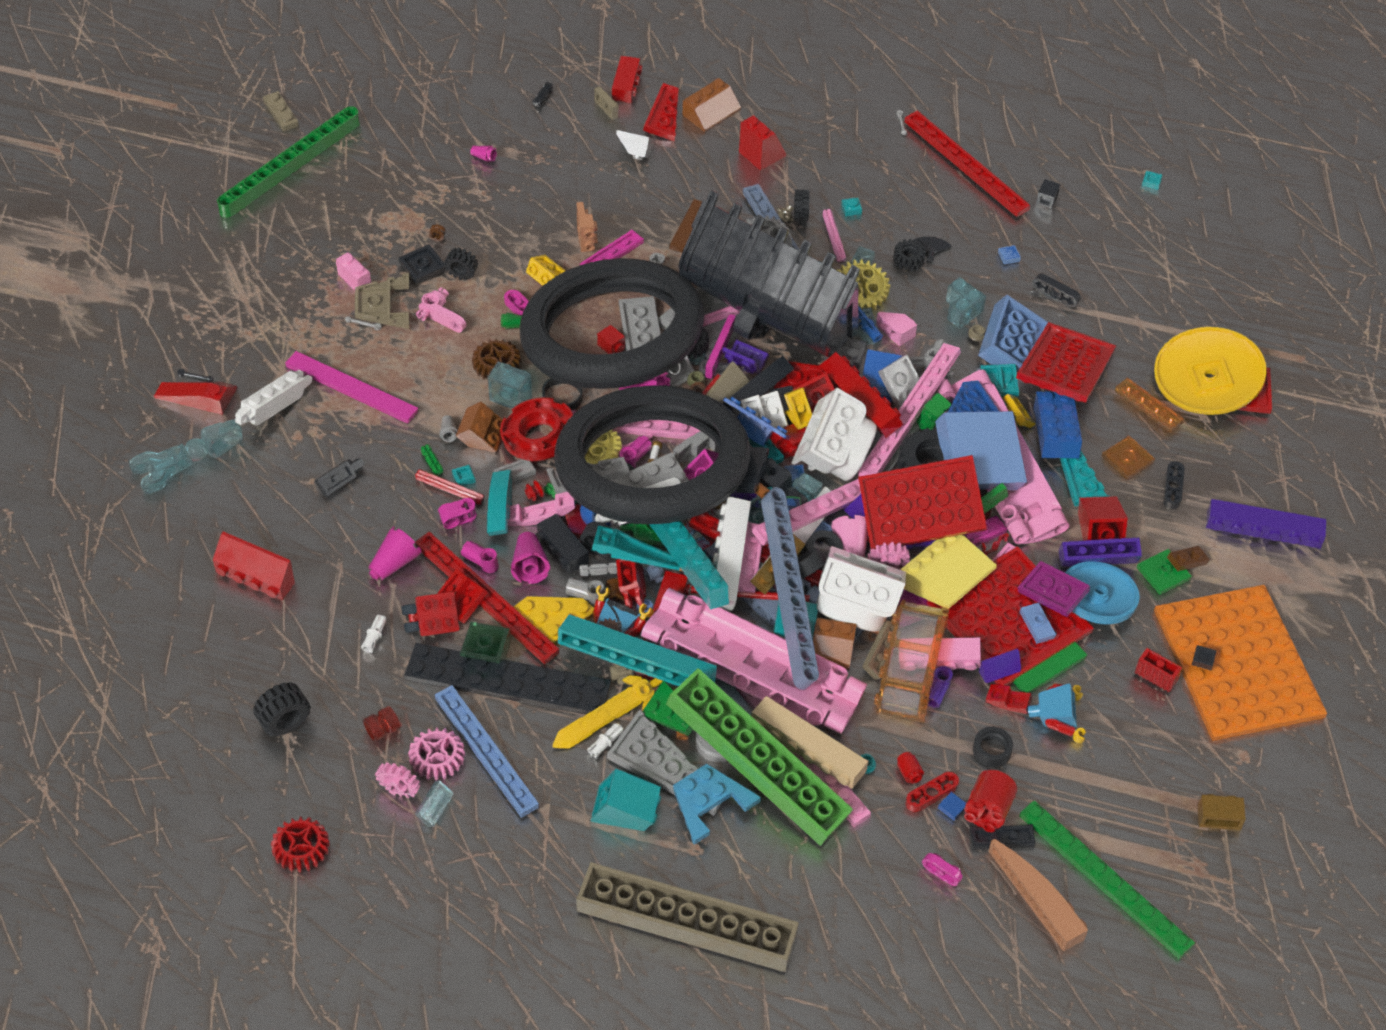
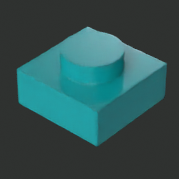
M859 198L842 199L841 206L845 216L862 214Z

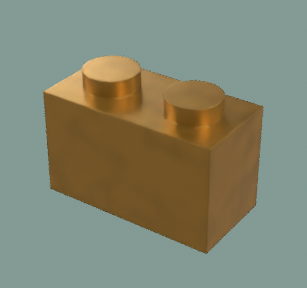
M1201 795L1198 803L1199 827L1241 830L1246 820L1244 798L1233 795Z

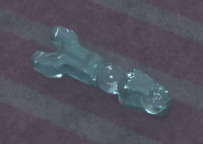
M235 419L224 423H217L203 428L200 434L201 439L192 438L186 442L185 447L181 443L160 453L143 452L130 460L129 467L132 472L138 475L149 472L148 475L142 478L141 488L145 493L151 494L163 489L171 476L193 465L192 461H202L208 453L210 456L218 458L232 449L234 445L243 439V430L235 422Z

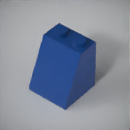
M867 350L862 377L865 376L871 388L873 386L877 388L881 398L885 397L891 403L893 401L878 371L902 355Z

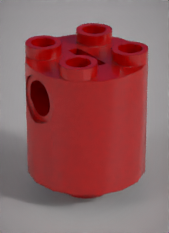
M986 770L979 774L969 800L966 802L964 818L968 822H973L975 825L983 827L987 832H994L995 829L1000 828L1005 822L1018 791L1014 780L1006 773L998 770Z

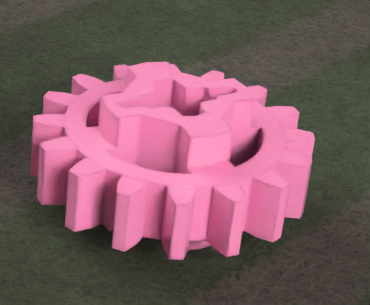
M891 542L890 545L883 543L881 546L876 545V549H871V553L867 554V559L899 570L906 563L910 562L909 550H907L906 546L901 547V543L894 545V542Z
M388 762L386 764L382 763L375 773V776H377L376 780L380 781V785L386 787L385 790H389V793L393 795L399 794L400 797H403V795L407 798H410V796L414 797L421 786L419 785L420 781L416 779V775L410 774L411 771L402 765L397 767L395 763L392 765Z

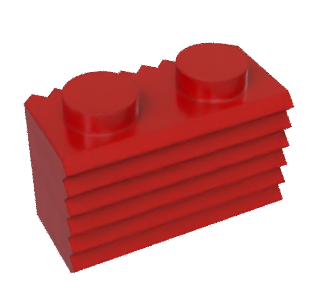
M1146 648L1138 660L1135 674L1170 692L1177 683L1183 667Z

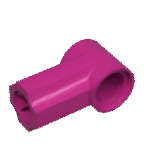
M644 435L639 436L630 446L621 449L620 457H624L626 463L636 468L637 462L652 448V443Z
M467 541L463 545L461 555L481 566L485 573L491 574L498 570L499 563L494 549H485L473 541Z

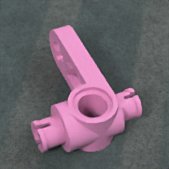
M441 287L438 291L434 290L424 294L422 302L419 304V311L416 312V316L419 319L422 318V321H425L428 317L458 333L466 328L467 324L460 315L443 307L446 303L445 298L449 296L446 289Z

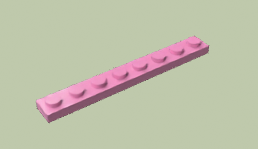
M854 480L789 510L792 532L847 507L861 494L859 480ZM765 522L755 526L752 529V533L764 546L768 544Z

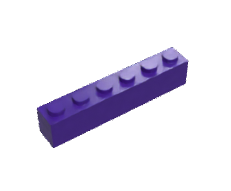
M1211 499L1207 510L1206 528L1217 531L1305 545L1313 548H1321L1326 537V519L1215 499Z

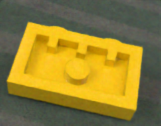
M546 255L531 257L526 269V273L542 286L566 271Z

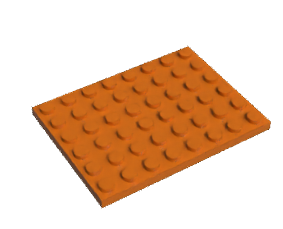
M1265 585L1155 606V615L1177 664L1183 667L1181 673L1212 741L1326 718L1327 712ZM1197 645L1217 650L1211 671L1191 665Z

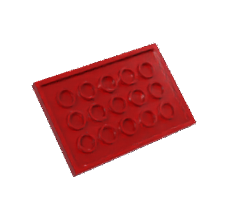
M1048 322L1017 372L1016 378L1025 383H1031L1042 389H1048L1059 395H1065L1076 401L1086 403L1111 359L1116 345Z
M973 455L858 477L871 549H876V545L881 546L883 543L890 545L891 542H894V545L901 543V546L987 530Z

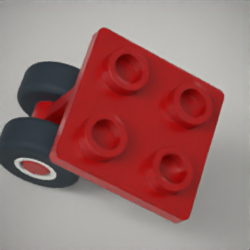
M454 592L418 596L415 598L416 603L401 606L402 615H408L409 623L404 624V629L407 633L420 631L421 636L459 631Z

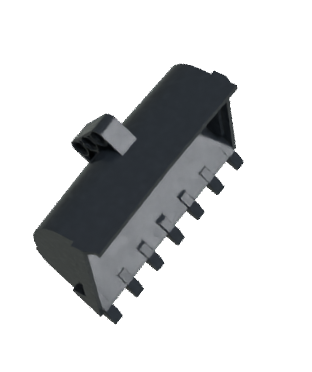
M711 190L706 201H702L692 223V232L679 260V274L688 279L693 285L738 310L740 313L733 326V332L748 340L764 338L771 328L828 358L835 352H838L849 338L853 339L862 322L858 318V282L856 281L860 268L852 265L847 275L833 269L832 266L836 257L834 254L828 252L822 262L808 255L812 246L811 242L804 239L799 250L785 243L789 232L787 229L780 227L776 237L762 231L765 222L764 217L757 215L752 225L741 220L739 215L742 206L734 202L728 213L715 206L719 193Z

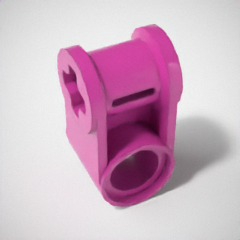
M471 498L446 503L438 509L442 524L446 529L471 523L477 517L475 502Z

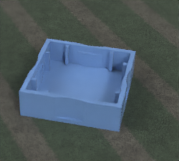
M1013 411L943 413L935 421L944 460L973 455L979 490H992L1001 483L1006 486L1007 490H1018L1027 483Z

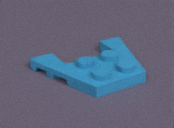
M705 764L673 785L674 794L694 845L710 835V830L701 821L700 816L730 797H733L745 812L760 803L761 799L757 794L708 764Z

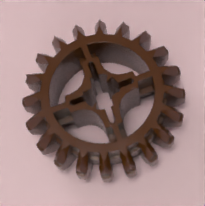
M496 338L495 341L489 339L488 343L482 342L481 346H477L473 353L472 364L474 371L483 380L488 378L489 382L495 380L496 383L498 380L505 382L506 378L511 379L512 375H516L517 371L520 370L521 357L516 345H512L511 341L505 342L504 339L498 341Z

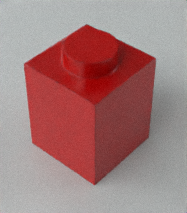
M609 325L597 333V345L607 354L619 353L625 349V336L612 325Z

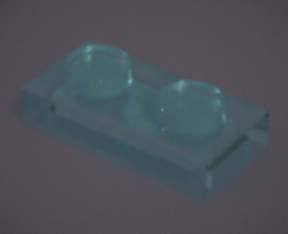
M440 780L435 781L415 815L428 827H434L454 793Z

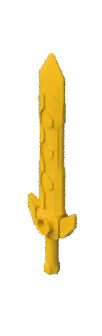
M629 675L625 677L622 681L630 686L632 685V687L625 689L600 707L558 731L553 748L570 749L642 702L643 711L654 695L653 689L659 686L662 680L655 678L648 682L639 676Z

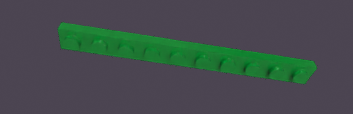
M1035 800L1020 812L1019 817L1028 825H1033V829L1179 960L1194 946L1195 942Z

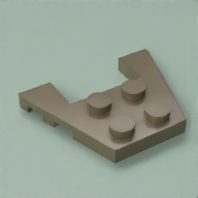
M404 273L402 277L394 278V276L389 277L387 281L381 283L375 281L355 287V318L409 329V312L391 313V290L409 289V273Z

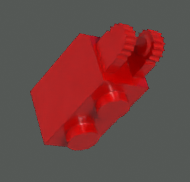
M617 559L618 584L620 592L624 596L625 606L633 609V602L636 601L640 607L644 604V598L647 597L643 566L641 563Z

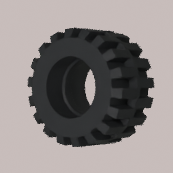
M288 682L275 685L266 690L256 700L253 714L266 734H269V736H280L299 727L310 714L311 706L297 684Z

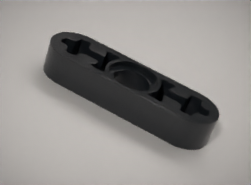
M1038 274L1032 281L1033 286L1038 291L1069 307H1075L1081 300V296L1076 290L1045 274Z
M1178 461L1170 462L1166 470L1163 503L1169 509H1177L1182 500L1185 467ZM1174 469L1177 470V475H1176V476H1173V475H1174ZM1169 483H1177L1179 487L1173 488ZM1172 494L1175 495L1174 501H1171Z

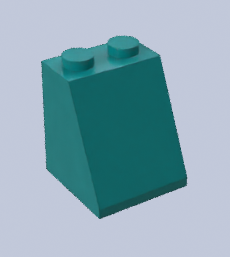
M615 769L598 787L590 821L645 831L650 825L653 826L657 819L655 811L661 801V796L659 795L661 787Z

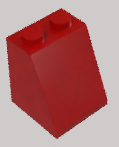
M753 115L741 122L739 153L760 171L786 157V152L776 134Z
M1117 496L1079 498L1078 517L1083 541L1126 538L1128 518Z

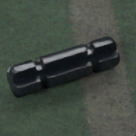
M546 82L532 100L534 107L539 108L553 90L552 83Z

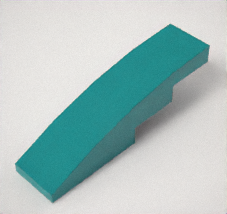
M511 469L492 473L487 512V533L489 536L508 533V519H510V505H512Z

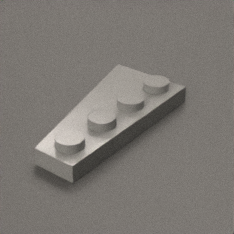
M624 457L600 460L598 464L587 462L594 471L608 480L630 474ZM553 468L546 469L555 493L567 492L558 477L557 471L553 470Z

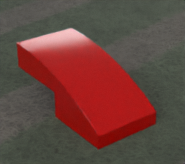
M996 684L990 685L986 697V702L993 706L1023 714L1028 713V706H1030L1032 701L1031 693L1012 691L1010 686Z

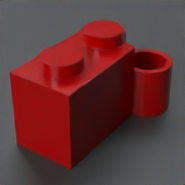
M794 424L785 427L784 429L787 430L786 434L790 436L789 440L772 432L769 439L784 455V459L795 456L807 426L802 429H797Z

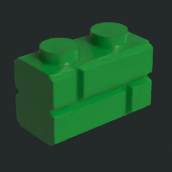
M937 393L925 404L917 420L921 430L927 428L933 430V428H936L935 421L943 413L948 412L951 404L940 393Z

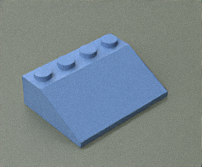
M1006 295L994 305L978 356L991 365L1016 364V371L1018 372L1048 322Z

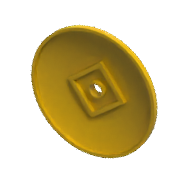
M1200 327L1176 335L1161 348L1155 361L1154 375L1161 393L1177 407L1197 414L1216 415L1240 409L1250 403L1260 393L1266 379V362L1260 349L1244 335L1225 328ZM1212 374L1214 377L1208 378L1205 375Z

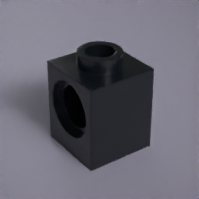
M1044 179L1038 192L1036 205L1052 209L1058 198L1061 184Z

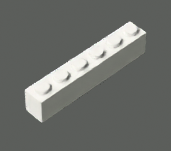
M728 497L726 503L721 505L720 515H723V518L719 520L717 531H720V536H717L715 548H718V551L714 553L712 564L715 565L719 574L728 584L729 604L720 607L728 611H733L737 599L751 501Z

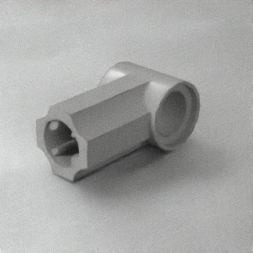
M571 577L567 582L565 592L567 595L586 599L591 605L595 606L596 599L599 598L596 592L597 587L601 585L600 594H604L605 589L601 581L587 582Z

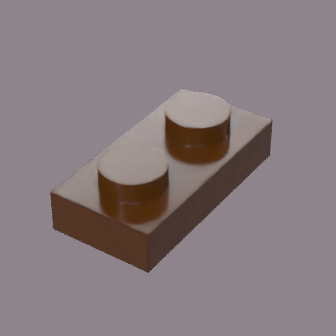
M1199 546L1173 551L1167 556L1177 571L1207 565L1210 560Z

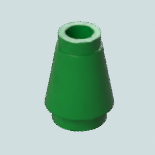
M510 312L502 313L501 328H505V330L520 328L522 315Z

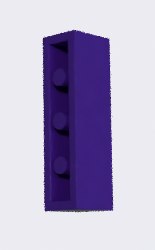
M1140 538L1062 542L1058 549L1061 568L1072 567L1082 562H1102L1110 565L1138 563L1142 557Z

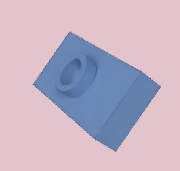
M1039 603L1020 609V614L1036 644L1055 638L1056 633Z

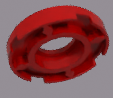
M546 397L530 399L512 408L513 413L507 419L504 417L500 427L501 438L506 450L513 456L527 461H542L554 457L558 436L566 422L573 415L571 409L565 403L561 405L554 402L553 398ZM544 424L549 425L553 429L544 437L537 439L526 438L527 432L534 426Z

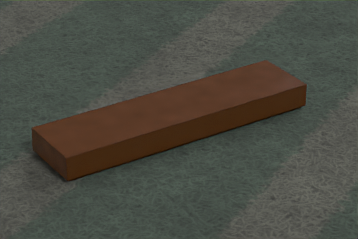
M696 199L692 201L669 245L670 250L683 252L693 229L691 227L702 201Z

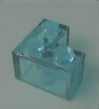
M959 277L947 289L946 301L950 303L947 319L961 329L984 311L986 295Z

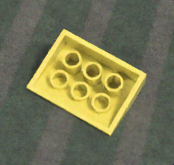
M958 535L937 539L900 570L906 572L905 590L949 609L995 570L997 566L965 536Z

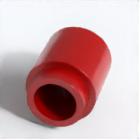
M911 752L899 755L897 766L905 781L913 784L919 782L924 775V771L916 756Z

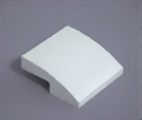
M778 391L741 400L743 408L746 409L747 406L756 411L755 415L759 418L764 416L771 420L772 426L777 427L779 425L782 428L788 426Z

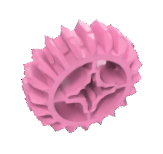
M436 727L435 731H431L428 728L426 734L421 732L420 737H415L414 743L410 745L408 755L410 765L413 766L415 773L418 772L420 777L426 775L428 781L431 777H434L437 782L438 777L446 780V775L453 777L454 771H459L460 765L464 763L465 751L460 737L455 736L453 731L448 733L446 728L443 731H439L438 727ZM448 748H450L453 751L452 756L448 755ZM422 752L426 753L425 761L420 757Z

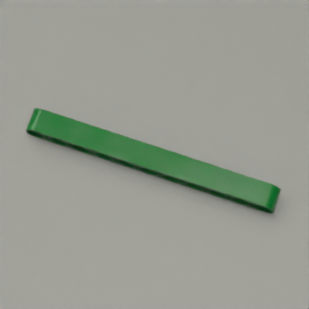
M353 106L344 108L219 196L217 203L220 215L224 218L232 217L356 129L360 124L358 109Z

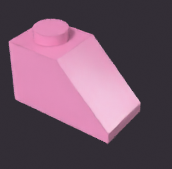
M877 313L876 326L898 346L903 345L916 336L917 324L906 314Z

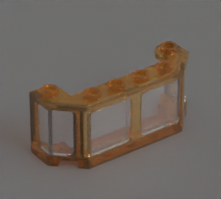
M903 599L900 605L897 606L891 623L894 629L889 631L887 643H890L889 649L885 648L883 660L886 661L885 666H881L879 671V678H882L880 691L876 693L874 705H877V713L925 723L942 639L948 623L949 609L909 603Z

